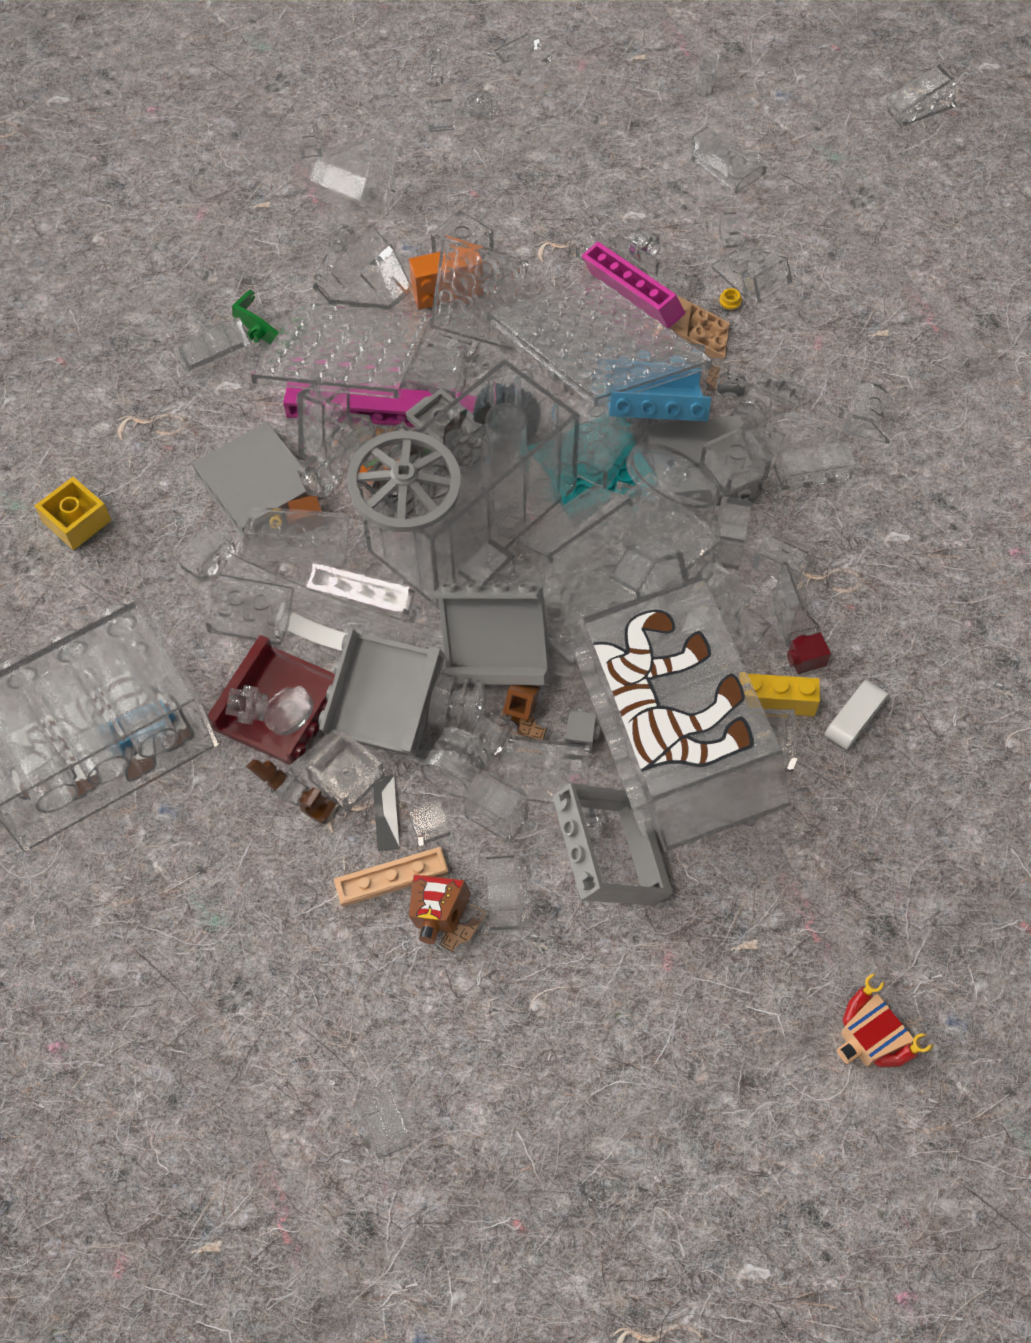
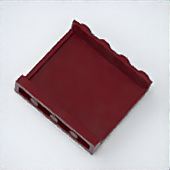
M260 634L206 717L211 730L290 766H294L297 759L300 760L304 756L307 748L306 744L310 738H314L319 730V716L322 710L326 708L328 701L326 699L327 690L330 685H333L335 675L328 670L272 647L270 639Z

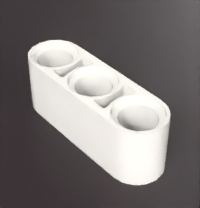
M867 679L864 680L829 725L824 736L845 750H848L881 708L889 693Z

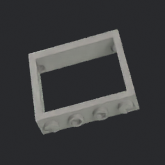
M570 783L553 795L581 900L655 905L673 894L642 793ZM581 807L619 812L640 886L602 882Z

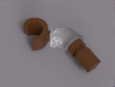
M258 759L252 760L246 765L263 782L267 781V785L275 796L285 802L300 806L301 811L314 821L323 823L336 805L332 800L322 796L320 789H310L290 773H284L280 769L277 770V766L269 760L263 764Z

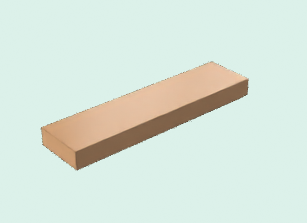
M437 847L334 878L341 907H345L412 886L414 874L443 877L449 875L442 849Z

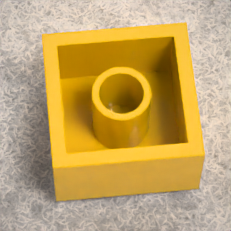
M74 476L34 505L42 523L72 550H75L112 521L105 504Z

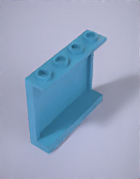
M605 362L603 387L609 416L708 421L711 397L703 396L699 385L701 368Z

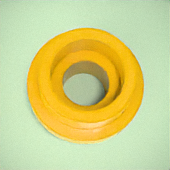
M728 288L720 295L719 303L725 309H737L742 303V297L737 289Z

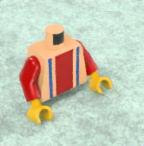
M872 973L865 980L866 987L862 986L848 1001L842 1018L845 1027L841 1032L847 1042L837 1049L839 1057L846 1064L859 1057L867 1067L875 1064L879 1068L901 1067L916 1058L919 1051H932L934 1044L926 1048H922L920 1045L921 1039L928 1036V1034L920 1033L913 1038L878 993L873 996V992H878L884 988L885 981L878 988L872 986L871 978L876 975V973Z

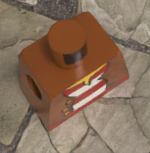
M414 874L409 917L415 927L421 929L418 938L421 942L434 944L438 931L449 933L455 931L471 895V891L464 880Z

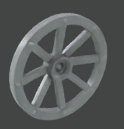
M400 430L376 436L366 442L356 452L348 468L347 485L354 507L367 521L390 531L413 532L431 527L449 514L455 506L460 493L461 475L455 457L440 441L420 432ZM403 444L401 461L397 463L380 449L389 445ZM411 444L425 447L433 452L413 464L409 462ZM370 455L390 469L359 473L363 463ZM442 459L449 470L450 478L418 471ZM390 480L367 502L362 498L357 483ZM417 482L450 489L444 501L437 506ZM394 489L399 491L397 518L382 515L374 510ZM412 490L430 513L417 518L405 519L407 492Z

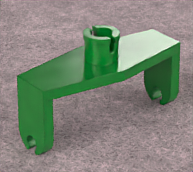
M248 290L232 305L233 317L249 329L247 336L251 341L256 338L254 343H258L262 339L284 353L289 354L303 340L307 333L305 331L307 328L301 325L288 338L284 337L265 320L246 310L255 299V292Z

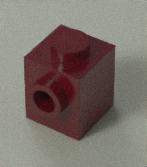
M821 632L809 636L800 635L792 640L787 652L788 662L791 666L795 667L797 674L826 667L831 656V652Z

